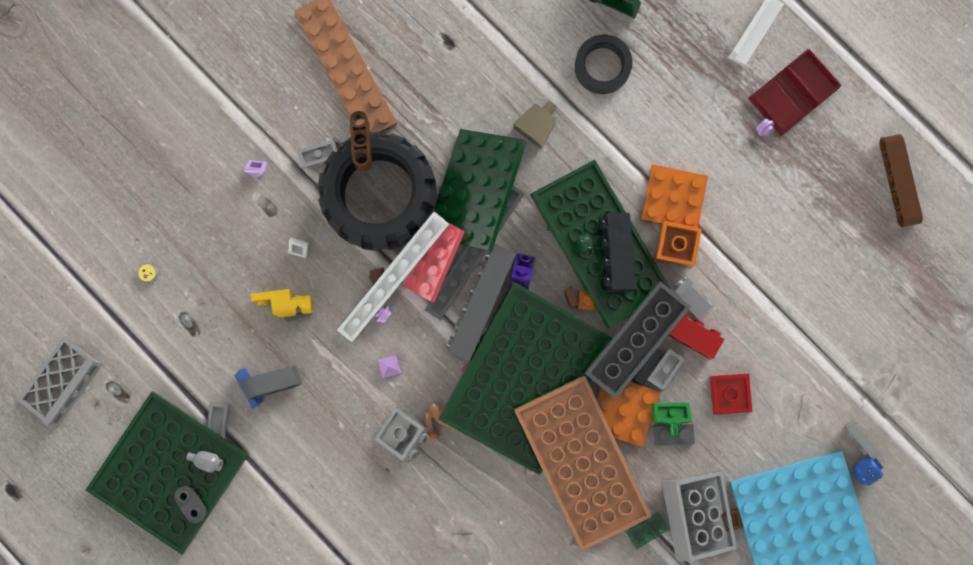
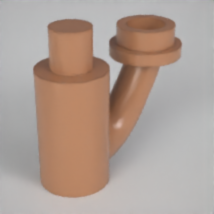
M435 401L426 410L425 426L430 429L428 441L432 443L441 435L438 433V430L434 431L433 419L442 427L445 425L448 429H452L449 425L438 420L443 408Z

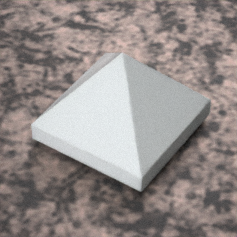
M290 238L288 253L307 258L309 243L301 239Z

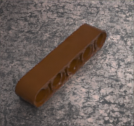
M902 134L881 137L879 145L898 224L900 227L921 224L923 216L904 137Z

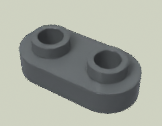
M183 486L175 492V501L189 522L198 523L206 517V507L192 487ZM183 493L187 495L186 500H183L181 497ZM193 510L198 512L196 517L192 515Z

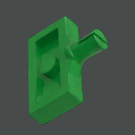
M689 403L651 404L653 424L669 425L670 437L679 436L677 424L692 422Z

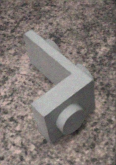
M689 278L684 281L680 279L673 286L675 288L673 292L691 306L688 310L697 319H701L712 307L711 304L692 287L693 282Z

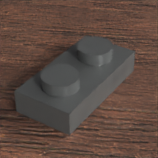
M694 424L677 425L679 436L670 437L669 425L654 426L655 445L695 444Z

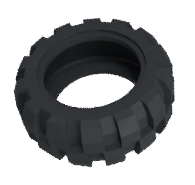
M380 131L370 132L372 162L387 161L396 164L409 175L412 181L410 201L399 216L385 223L372 224L358 220L349 213L345 202V190L351 175L357 170L352 160L351 138L342 142L343 146L337 152L332 151L324 162L326 167L324 172L319 175L317 187L320 193L318 201L322 214L331 228L351 245L354 244L364 250L371 251L379 249L392 250L402 247L403 243L411 240L434 212L437 197L433 170L422 151L416 145L408 143L404 137L393 133L391 135H384ZM359 138L356 143L361 145L365 143L366 139ZM360 157L357 163L363 164L367 158Z

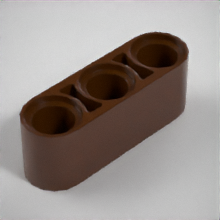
M355 111L350 116L352 160L357 170L367 171L372 166L370 123L363 111ZM359 119L365 120L362 125L355 124ZM359 138L366 139L365 143L361 145L356 142ZM360 157L367 158L365 163H357Z

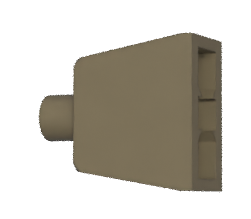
M548 101L542 108L535 103L514 122L513 129L542 149L557 120L552 116L557 108L556 105Z

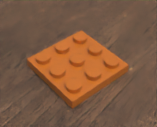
M652 164L640 221L655 224L668 221L698 228L708 176Z
M629 382L615 399L600 386L596 400L614 438L643 447L652 420L651 404L657 403L660 392Z

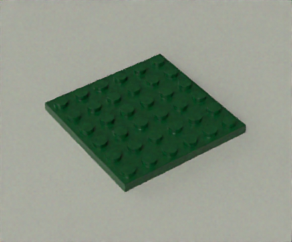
M151 391L85 491L183 555L250 454L156 392ZM200 451H206L216 454L220 460H223V465L220 471L209 473L198 469L192 461L186 460V456L189 452L197 454ZM180 487H192L203 502L207 514L202 521L191 523L186 519L174 497L175 492ZM183 493L181 497L183 500H186L187 495ZM197 510L192 511V515L195 517L198 515Z

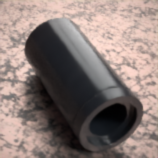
M656 349L633 377L632 381L644 386L663 352Z

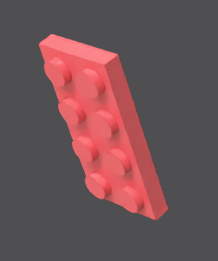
M449 223L447 228L406 276L402 286L431 302H435L465 231Z

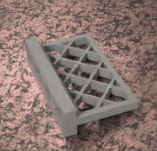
M63 337L17 401L42 419V423L46 426L58 427L103 363L91 357L66 337ZM67 344L70 346L71 355L62 356V349ZM83 356L86 359L82 366L76 367V357ZM71 358L72 368L64 369L63 359ZM53 361H58L59 371L51 372L50 365ZM72 371V380L65 383L64 373ZM59 374L60 384L52 385L51 375ZM47 376V387L40 388V379ZM61 387V395L59 398L54 399L53 389ZM48 390L49 400L41 401L40 391ZM35 392L36 403L30 404L26 399L30 393ZM49 403L50 410L45 416L42 413L41 405Z

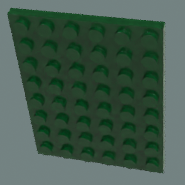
M513 282L439 415L438 420L540 475L542 468L514 409L582 376H585L588 383H590L592 379L584 372L612 337Z

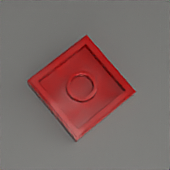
M749 374L710 376L713 415L753 412Z

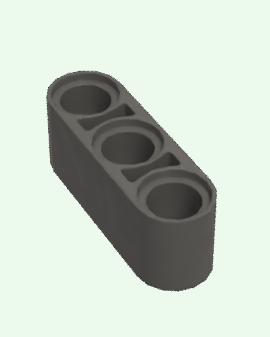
M295 366L281 368L242 380L247 400L260 398L301 385Z

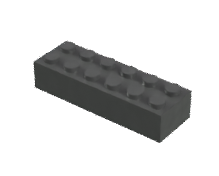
M494 244L492 252L487 251L485 256L487 263L485 266L481 265L478 284H473L470 290L471 300L470 302L466 300L462 309L464 316L462 319L458 318L454 327L457 332L454 337L450 336L446 347L449 348L448 352L466 361L471 360L515 260L516 252Z
M657 282L584 373L616 399L691 306L662 282Z

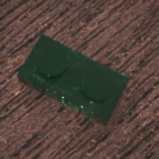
M657 512L651 518L627 530L626 534L637 550L670 529L660 512Z

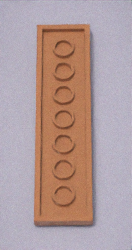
M313 0L294 10L350 116L355 111H363L368 117L370 132L380 131L382 133L397 125V121L331 0ZM359 119L355 124L362 125L365 120Z

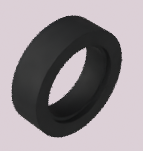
M607 34L593 36L586 40L577 52L575 60L576 77L580 84L590 92L596 94L613 93L626 83L633 65L631 52L627 45L615 36ZM598 48H607L614 51L621 61V72L610 81H599L591 77L585 67V59L591 51Z

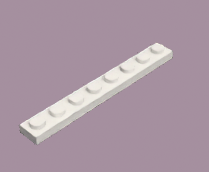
M433 212L337 331L353 342L447 228L449 223Z

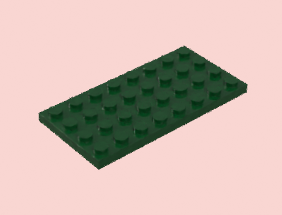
M595 159L530 194L607 329L630 316L657 282H662L671 290L630 220L635 290L630 293H607V288L604 286L606 272L602 265L604 249L601 247L603 230L600 229V220L607 213H626Z

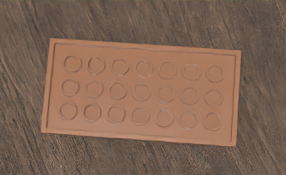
M585 376L514 409L581 552L651 518V514Z

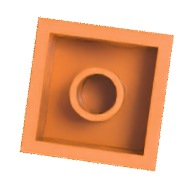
M663 221L660 224L654 261L689 269L693 268L696 263L702 228Z

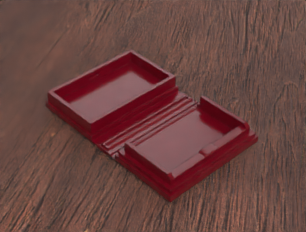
M809 48L748 99L765 119L774 122L773 128L780 136H783L837 91L841 84Z

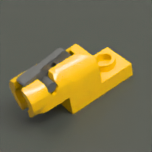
M290 289L251 294V301L257 303L258 306L268 305L269 301H271L272 314L284 318L287 322L304 318L314 313L312 296L294 295L295 297H293V292Z

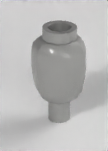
M200 451L197 454L189 452L186 456V460L192 461L198 469L209 473L220 471L223 465V460H220L216 454L206 451Z

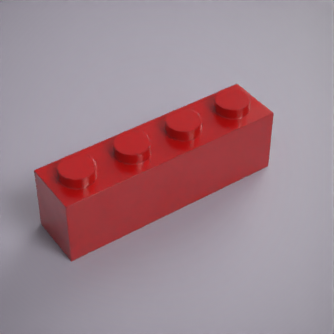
M687 314L682 317L668 335L709 360L715 358L725 340L720 337V332L704 328V323L697 319L690 320L687 318Z

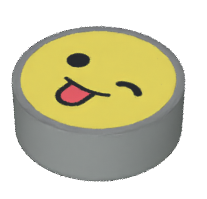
M145 263L139 267L137 274L141 281L150 283L157 279L159 272L155 265Z

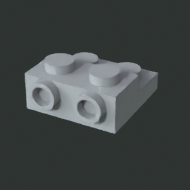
M395 407L374 440L400 460L410 462V460L413 461L417 458L419 446L428 441L430 429L418 420L410 417L400 408Z

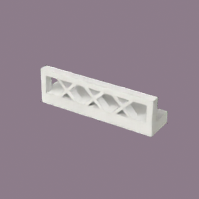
M764 0L728 58L744 67L784 3L779 0Z

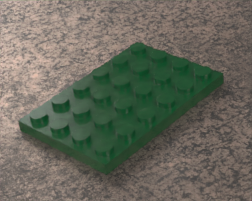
M460 129L434 210L446 222L465 231L459 245L492 252L527 144L524 139Z

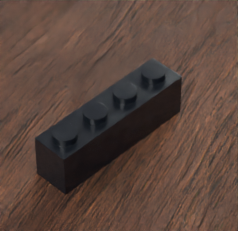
M607 213L600 220V229L603 230L601 247L604 249L602 265L606 272L604 286L607 288V293H630L635 290L630 213Z

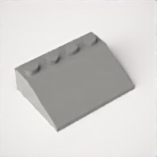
M723 471L662 482L677 561L692 562L737 549ZM723 512H725L727 515L725 516V520L729 528V532H727L724 527V523L721 517V514H723Z

